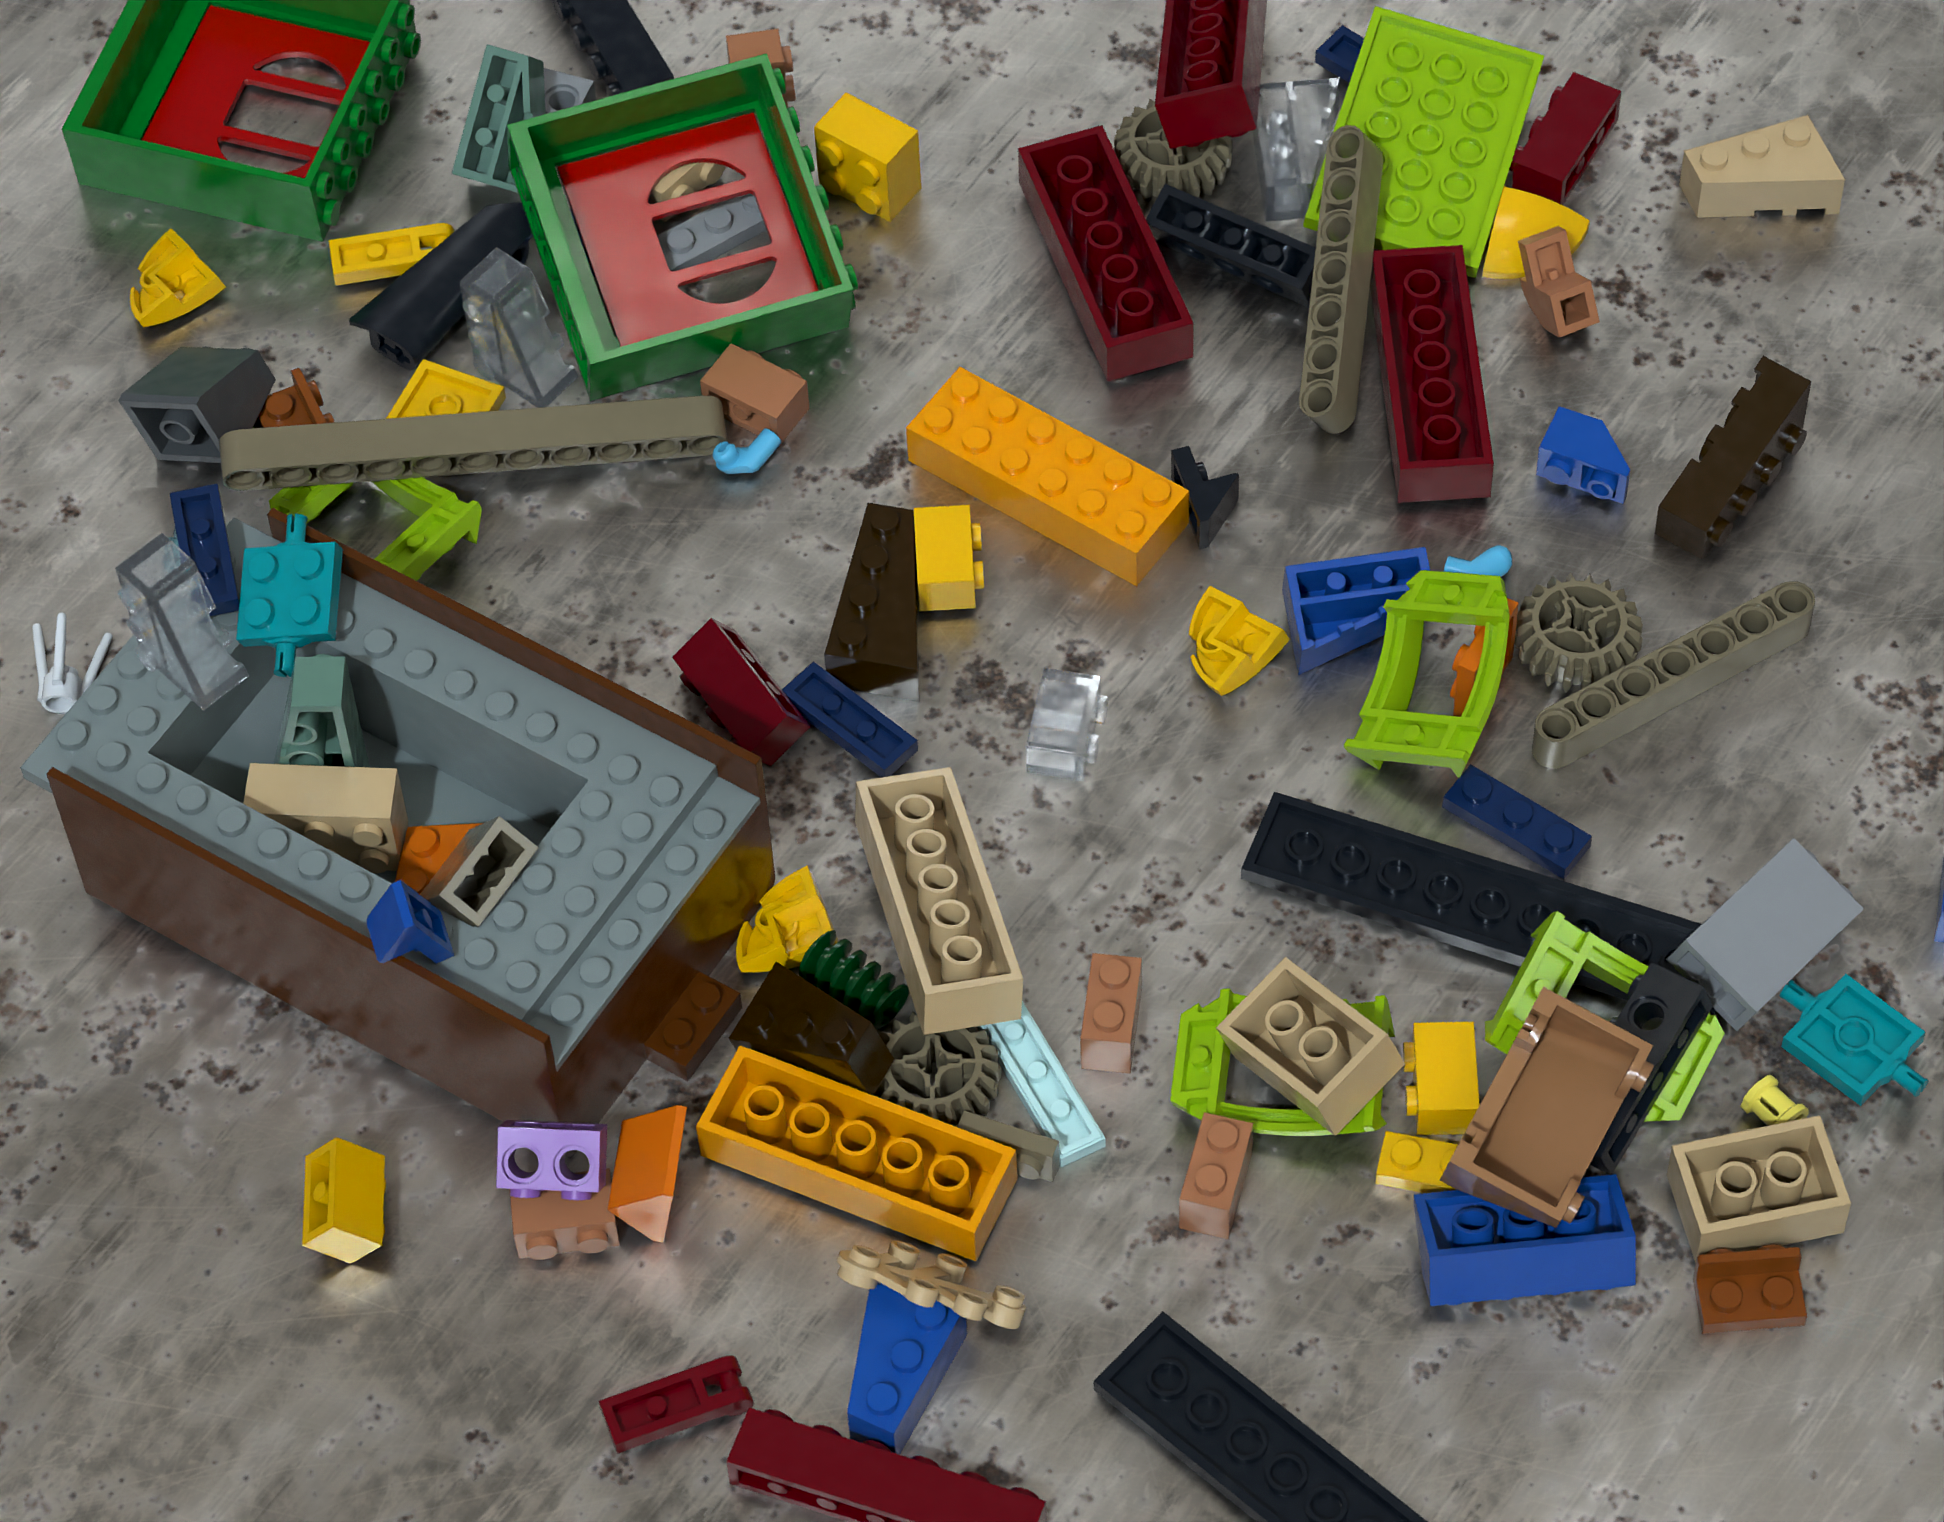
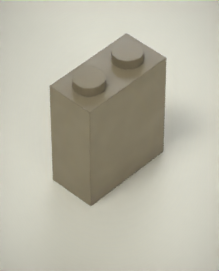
M498 816L470 829L420 895L446 913L473 927H479L539 847Z

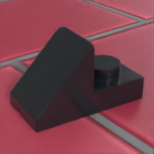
M1189 446L1171 450L1172 482L1189 490V524L1199 549L1209 547L1238 501L1239 474L1233 473L1208 480L1203 462H1195Z

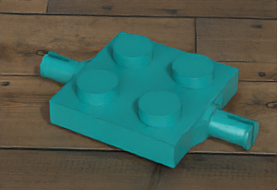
M292 514L287 515L285 542L275 546L244 548L236 640L244 647L267 645L276 648L273 673L280 677L292 676L297 648L312 642L336 641L343 548L336 541L322 543L305 542L308 518L302 514H295V517Z
M1847 974L1830 990L1820 993L1815 997L1796 984L1794 980H1790L1788 985L1784 986L1780 993V998L1789 1002L1801 1011L1802 1014L1799 1022L1783 1037L1781 1046L1783 1049L1860 1106L1880 1086L1889 1083L1891 1080H1894L1912 1093L1914 1097L1919 1096L1920 1092L1922 1093L1929 1080L1922 1077L1905 1063L1907 1058L1923 1042L1924 1030Z

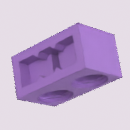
M505 1120L498 1126L496 1188L510 1189V1196L518 1198H536L541 1196V1190L561 1191L562 1199H591L592 1192L599 1193L606 1185L607 1124ZM528 1148L537 1155L539 1161L537 1171L525 1172L517 1166L514 1157L516 1149ZM579 1150L588 1157L590 1163L588 1173L576 1174L568 1169L565 1162L567 1151Z

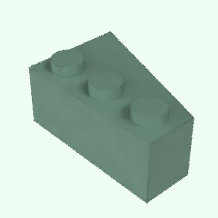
M486 45L452 174L517 192L508 166L507 125L546 114L543 61L528 55Z

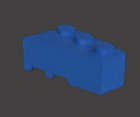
M878 1282L875 1289H869L847 1410L851 1440L861 1443L864 1440L876 1441L885 1445L892 1453L901 1454L968 1335L966 1318L958 1315L953 1309L938 1301H935L933 1307L917 1305Z

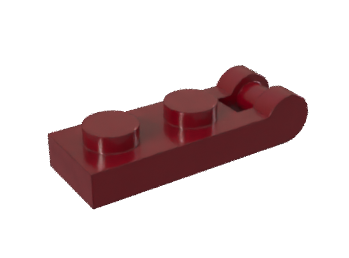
M735 1356L720 1357L599 1400L600 1410L617 1454L725 1415L737 1416L747 1412L749 1407L752 1408L754 1406V1400L749 1388L742 1386L739 1377L742 1375V1370ZM717 1385L720 1386L722 1392L708 1396L705 1387Z

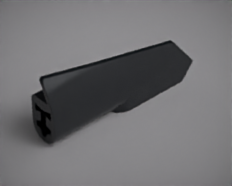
M504 203L484 207L349 319V324L368 330L371 346L376 351L407 370L415 369L443 340L444 335L472 306L477 309L485 308L515 278L525 265L529 255L528 241L533 235L522 203Z

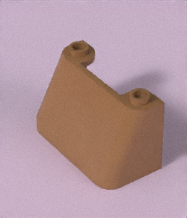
M1543 987L1453 1153L1440 1181L1456 1190L1555 1228L1561 1219L1571 1224L1585 1196L1576 1191L1630 1088L1640 1092L1654 1067L1653 1064L1646 1061L1653 1045Z

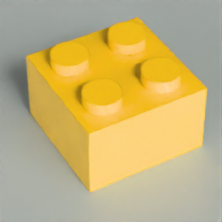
M847 92L814 125L819 184L829 193L840 195L857 204L866 213L875 214L891 222L921 190L918 130Z

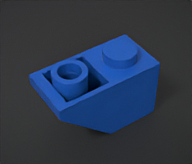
M1560 406L1558 407L1539 446L1536 475L1547 478L1555 484L1567 485L1591 493L1600 499H1609L1624 504L1627 498L1630 468L1604 422Z

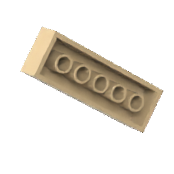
M951 767L856 781L855 824L923 1035L1021 1019L1023 976Z

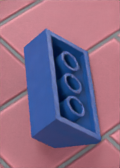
M1617 1175L1583 1177L1576 1191L1585 1196L1571 1224L1561 1219L1556 1228L1459 1190L1413 1194L1422 1275L1430 1306L1459 1305L1468 1302L1510 1300L1518 1297L1547 1294L1560 1295L1567 1292L1597 1289L1611 1290L1617 1287L1635 1286L1636 1235Z

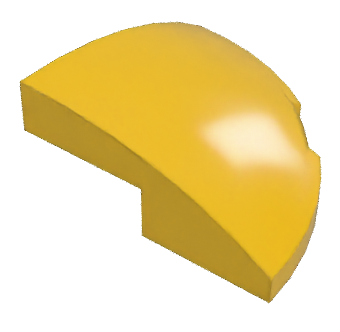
M1503 187L1482 277L1492 279H1518L1524 277L1525 272L1518 241L1556 226L1566 230L1572 255L1583 242L1589 229L1590 220L1552 200L1525 191Z
M170 228L158 239L141 261L138 270L142 274L140 277L142 287L140 293L135 287L131 288L130 305L135 318L144 328L173 320L196 309L216 296L226 286L195 254L191 247Z
M1212 586L1207 588L1198 602L1189 627V636L1192 640L1196 641L1197 658L1194 654L1190 656L1192 664L1205 684L1220 696L1235 690L1254 677L1290 640L1282 628L1250 613L1242 601Z
M808 866L785 877L759 901L762 908L757 912L753 929L748 921L743 923L736 945L738 967L741 972L756 973L770 972L776 961L788 969L798 967L809 947L821 935L834 930Z

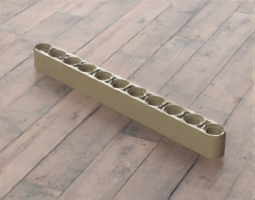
M690 396L239 429L222 435L219 440L224 486L236 491L701 457L712 455L714 448L719 443L728 442L721 400L713 396Z

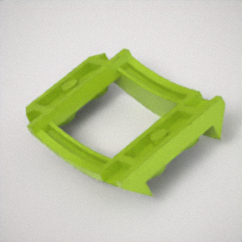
M423 477L371 481L389 497L419 517L376 556L374 560L417 581L443 554L449 552L461 538L477 544L482 513L479 502L472 500L469 504L458 499L455 492L440 487ZM354 483L283 488L269 500L270 509L274 508L286 515L292 514L294 517L295 514L305 515L308 518V523L317 518L329 503L339 494L348 490Z
M1421 570L1406 582L1409 587L1406 593L1397 600L1387 599L1383 606L1387 612L1383 647L1375 677L1359 713L1363 721L1354 739L1347 738L1343 747L1347 752L1378 770L1381 769L1384 761L1448 767L1460 778L1490 715L1502 676L1510 617L1505 582L1501 576ZM1424 621L1485 626L1484 642L1477 675L1461 717L1407 712L1419 668Z
M1555 911L1530 935L1535 938V941L1493 1020L1485 1021V1041L1507 1055L1542 988L1545 987L1566 998L1581 968L1628 994L1634 979L1638 975H1644L1649 966L1616 949L1591 932L1585 933L1565 920L1563 914ZM1710 1013L1707 1015L1644 1122L1678 1121L1681 1119L1725 1034L1716 1015H1710Z
M1230 988L1221 989L1220 997L1203 1008L1197 1003L1181 1013L1170 1097L1173 1106L1202 1120L1205 1112L1253 1123V1133L1282 1136L1333 1135L1301 1109L1258 1108L1225 1102L1231 1051L1216 1027L1246 996L1235 994ZM1385 995L1375 996L1374 1002L1350 1004L1347 999H1342L1386 1032L1389 1037H1395L1389 1003ZM1383 1088L1338 1134L1372 1132L1387 1124L1381 1115Z

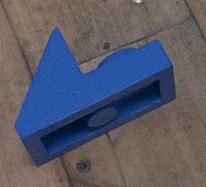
M402 880L392 883L367 917V927L377 960L380 963H385L412 950L415 952L420 951L436 964L453 957V949L441 911Z

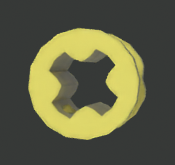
M1767 1075L1758 1081L1747 1092L1740 1105L1747 1114L1754 1113L1767 1126L1807 1118L1809 1113L1806 1106L1802 1103L1796 1105L1777 1087L1778 1081L1772 1075Z

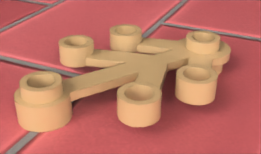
M891 1241L887 1253L882 1254L861 1245H854L851 1250H841L839 1252L837 1262L840 1267L837 1275L842 1280L860 1288L875 1289L878 1282L917 1305L933 1307L935 1301H938L953 1309L955 1313L964 1318L981 1321L982 1318H985L993 1324L1008 1329L1019 1328L1026 1310V1306L1023 1304L1025 1296L1011 1287L997 1285L994 1292L987 1293L955 1284L961 1283L967 1264L952 1255L939 1254L934 1266L914 1269L920 1251L916 1247L902 1241Z

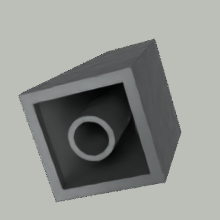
M208 346L179 347L123 392L118 401L157 460L221 463L220 437L233 430L252 429L276 379L258 350L249 348H212Z

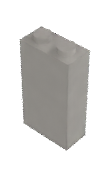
M1793 838L1698 927L1666 960L1684 978L1703 986L1713 1008L1738 1031L1864 908L1854 899L1852 893L1845 886L1839 884L1819 864L1812 852L1803 848Z

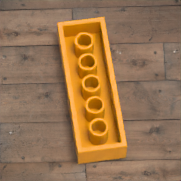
M960 366L906 427L908 461L1136 587L1189 524V490Z
M739 1045L696 1125L700 1156L977 1262L1018 1179L1017 1154L1014 1148Z

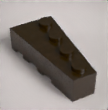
M1765 356L1761 358L1754 368L1756 379L1751 390L1749 391L1741 387L1731 401L1733 407L1726 418L1724 428L1715 424L1706 437V441L1699 454V461L1701 462L1694 459L1689 461L1658 506L1655 534L1701 560L1704 559L1713 546L1719 548L1724 544L1732 530L1733 521L1738 515L1744 517L1750 512L1757 499L1759 489L1763 484L1770 486L1775 481L1782 468V461L1788 454L1794 456L1802 447L1807 436V431L1803 429L1811 381Z
M867 503L825 649V668L828 673L853 691L920 702L914 512L911 509Z

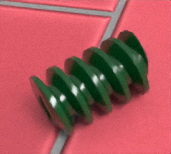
M836 931L826 932L804 954L799 968V976L869 1020L876 1030L884 1027L894 1019L907 1002L910 995L908 986L903 983L893 989L896 977L892 973H885L878 978L881 972V965L873 961L864 967L867 960L866 953L862 950H857L850 955L852 942L845 938L834 945L837 936Z

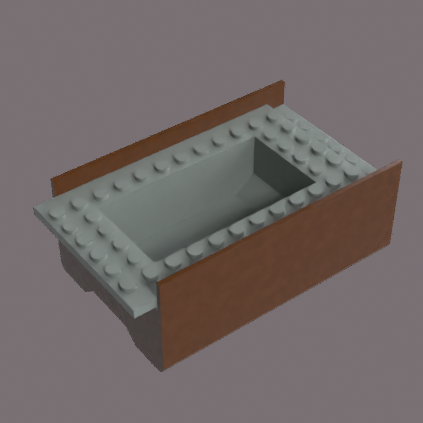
M274 508L267 514L272 537L236 518H233L226 526L239 601L244 548L275 546L285 542L287 515ZM306 525L305 542L322 543L336 541L343 548L336 641L312 642L297 648L295 657H312L317 654L345 656L369 767L397 768L408 817V827L485 823L500 816L539 847L479 927H473L439 909L442 913L453 949V957L436 964L420 951L415 952L412 950L385 963H380L377 960L367 927V917L389 886L395 882L397 871L372 873L243 804L250 763L274 764L291 677L288 675L287 677H280L273 673L276 648L267 645L244 647L236 640L239 611L192 620L184 576L20 767L24 779L53 794L87 894L502 1122L505 1120L599 1124L646 1060L688 1082L742 1009L740 992L711 978L709 975L738 938L743 923L745 921L750 922L761 907L759 901L774 886L775 882L764 775L760 756ZM578 1150L567 1151L566 1157H572Z

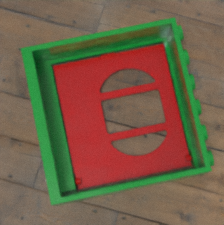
M128 0L62 127L78 183L323 242L330 227L335 226L339 221L341 204L346 193L352 192L356 185L358 168L363 158L367 159L371 154L374 142L373 136L378 126L383 125L387 120L390 108L389 103L394 92H399L404 84L405 69L410 59H415L418 55L421 36L416 32L414 6L410 4V0ZM301 57L314 59L333 68L343 79L346 88L342 90L258 71L257 69L270 62L284 58ZM246 85L339 105L321 144L317 147L226 126ZM224 141L309 162L289 172L279 173L228 161L221 152L219 143Z
M767 53L507 125L508 166L590 401L712 367L730 344L745 351L750 350L761 353L849 327L851 310L856 308L853 291L858 290L856 274L851 264L844 265L840 251L844 249L840 230L837 224H829L825 213L829 211L826 192L822 185L815 186L811 172L815 171L811 151L807 145L802 147L796 134L800 133L797 113L793 106L786 107L782 94H786L783 75L779 68L772 69ZM698 162L717 163L727 166L745 177L741 180L659 203H648L651 192L656 184L672 170L687 164ZM743 195H754L771 244L681 270H669L652 223L654 220ZM764 262H776L768 281L751 296L736 302L722 304L704 302L685 294L679 289L683 285Z

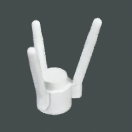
M61 612L57 615L54 666L50 668L49 673L42 627L39 623H35L32 630L39 682L37 700L50 712L66 714L95 680L113 636L109 632L104 634L82 681L78 676L77 669L64 665L66 614Z

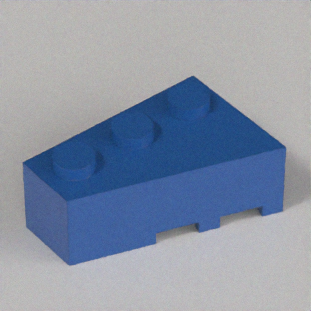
M1426 547L1285 566L1282 594L1298 675L1385 635L1387 612L1383 606L1387 599L1397 600L1409 590L1406 582L1419 571H1430Z

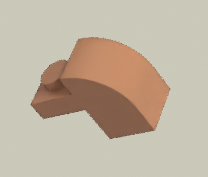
M1556 226L1519 240L1518 245L1525 276L1519 278L1529 307L1542 327L1560 338L1599 323L1591 280L1575 272L1566 230Z

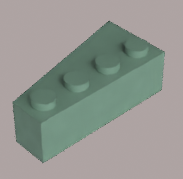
M317 654L312 657H295L274 764L369 767L345 656Z

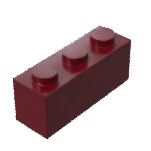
M1575 72L1572 73L1564 87L1557 86L1550 98L1547 113L1544 117L1537 116L1533 122L1528 142L1524 147L1519 145L1515 149L1509 169L1513 172L1512 188L1564 205L1618 121L1621 90Z
M710 618L672 656L683 671L679 676L683 684L695 695H701L708 705L704 710L711 720L719 727L727 728L733 736L730 742L760 756L762 763L772 766L810 728L807 721L735 629Z

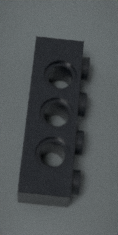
M1164 184L1146 218L1157 243L1309 308L1316 247Z
M1651 962L1644 975H1638L1632 982L1627 994L1628 1002L1620 1015L1613 1017L1609 1021L1652 1044L1653 1047L1646 1061L1654 1065L1640 1092L1630 1088L1589 1164L1609 1175H1612L1713 1007L1703 986ZM1663 1018L1661 1025L1656 1029L1650 1031L1642 1030L1643 1025L1648 1020Z

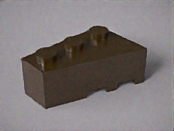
M777 961L728 1038L736 1051L739 1045L871 1095H874L895 1060L869 1020Z

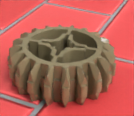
M1150 99L1146 109L1135 106L1131 117H1123L1120 129L1116 130V135L1114 136V151L1132 190H1140L1143 201L1152 196L1158 197L1164 184L1199 197L1200 192L1212 195L1215 185H1223L1226 172H1229V168L1232 165L1233 141L1231 137L1226 136L1205 141L1196 147L1182 146L1173 148V150L1170 149L1155 107V102Z
M1570 572L1568 577H1566V582L1561 583L1552 576L1547 584V588L1536 584L1535 589L1532 591V596H1524L1517 615L1514 644L1515 649L1519 650L1521 664H1530L1529 671L1532 677L1545 674L1544 681L1547 688L1555 682L1563 683L1562 686L1565 693H1567L1572 685H1579L1583 689L1636 661L1638 651H1641L1643 638L1641 634L1643 624L1641 617L1637 616L1635 602L1626 601L1627 596L1624 589L1611 592L1609 579L1601 584L1593 583L1594 581L1590 573L1584 581H1577ZM1557 617L1558 620L1551 623V628L1542 631V627L1547 622ZM1614 635L1615 638L1607 646L1599 649L1598 645L1604 643L1605 638Z
M912 1011L909 1016V1024L905 1025L894 1019L891 1025L892 1034L880 1031V1037L895 1060L873 1096L957 1127L964 1111L987 1116V1112L990 1110L989 1101L996 1100L999 1093L997 1083L1001 1079V1067L997 1063L998 1051L995 1045H990L986 1030L976 1032L975 1027L923 1035L918 1016ZM935 1062L937 1074H935V1084L931 1085L930 1074H932V1063Z

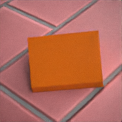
M675 1105L623 1120L621 1124L607 1210L655 1242L663 1243L675 1187L687 1110L686 1106Z

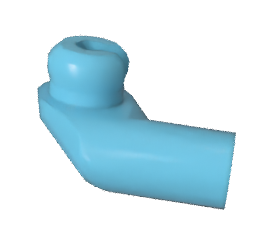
M764 428L749 447H736L734 444L725 441L719 443L714 448L712 456L716 462V467L726 474L755 473L764 465L782 442L774 432Z
M1496 545L1487 549L1472 561L1448 556L1443 572L1502 577L1512 566V555L1506 547Z

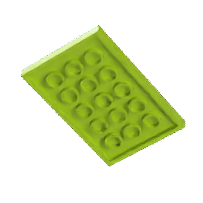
M1378 6L1374 7L1333 133L1346 125L1356 126L1383 153L1374 242L1375 249L1390 250L1463 245L1467 276L1476 278L1545 55ZM1326 155L1303 223V227L1318 231Z

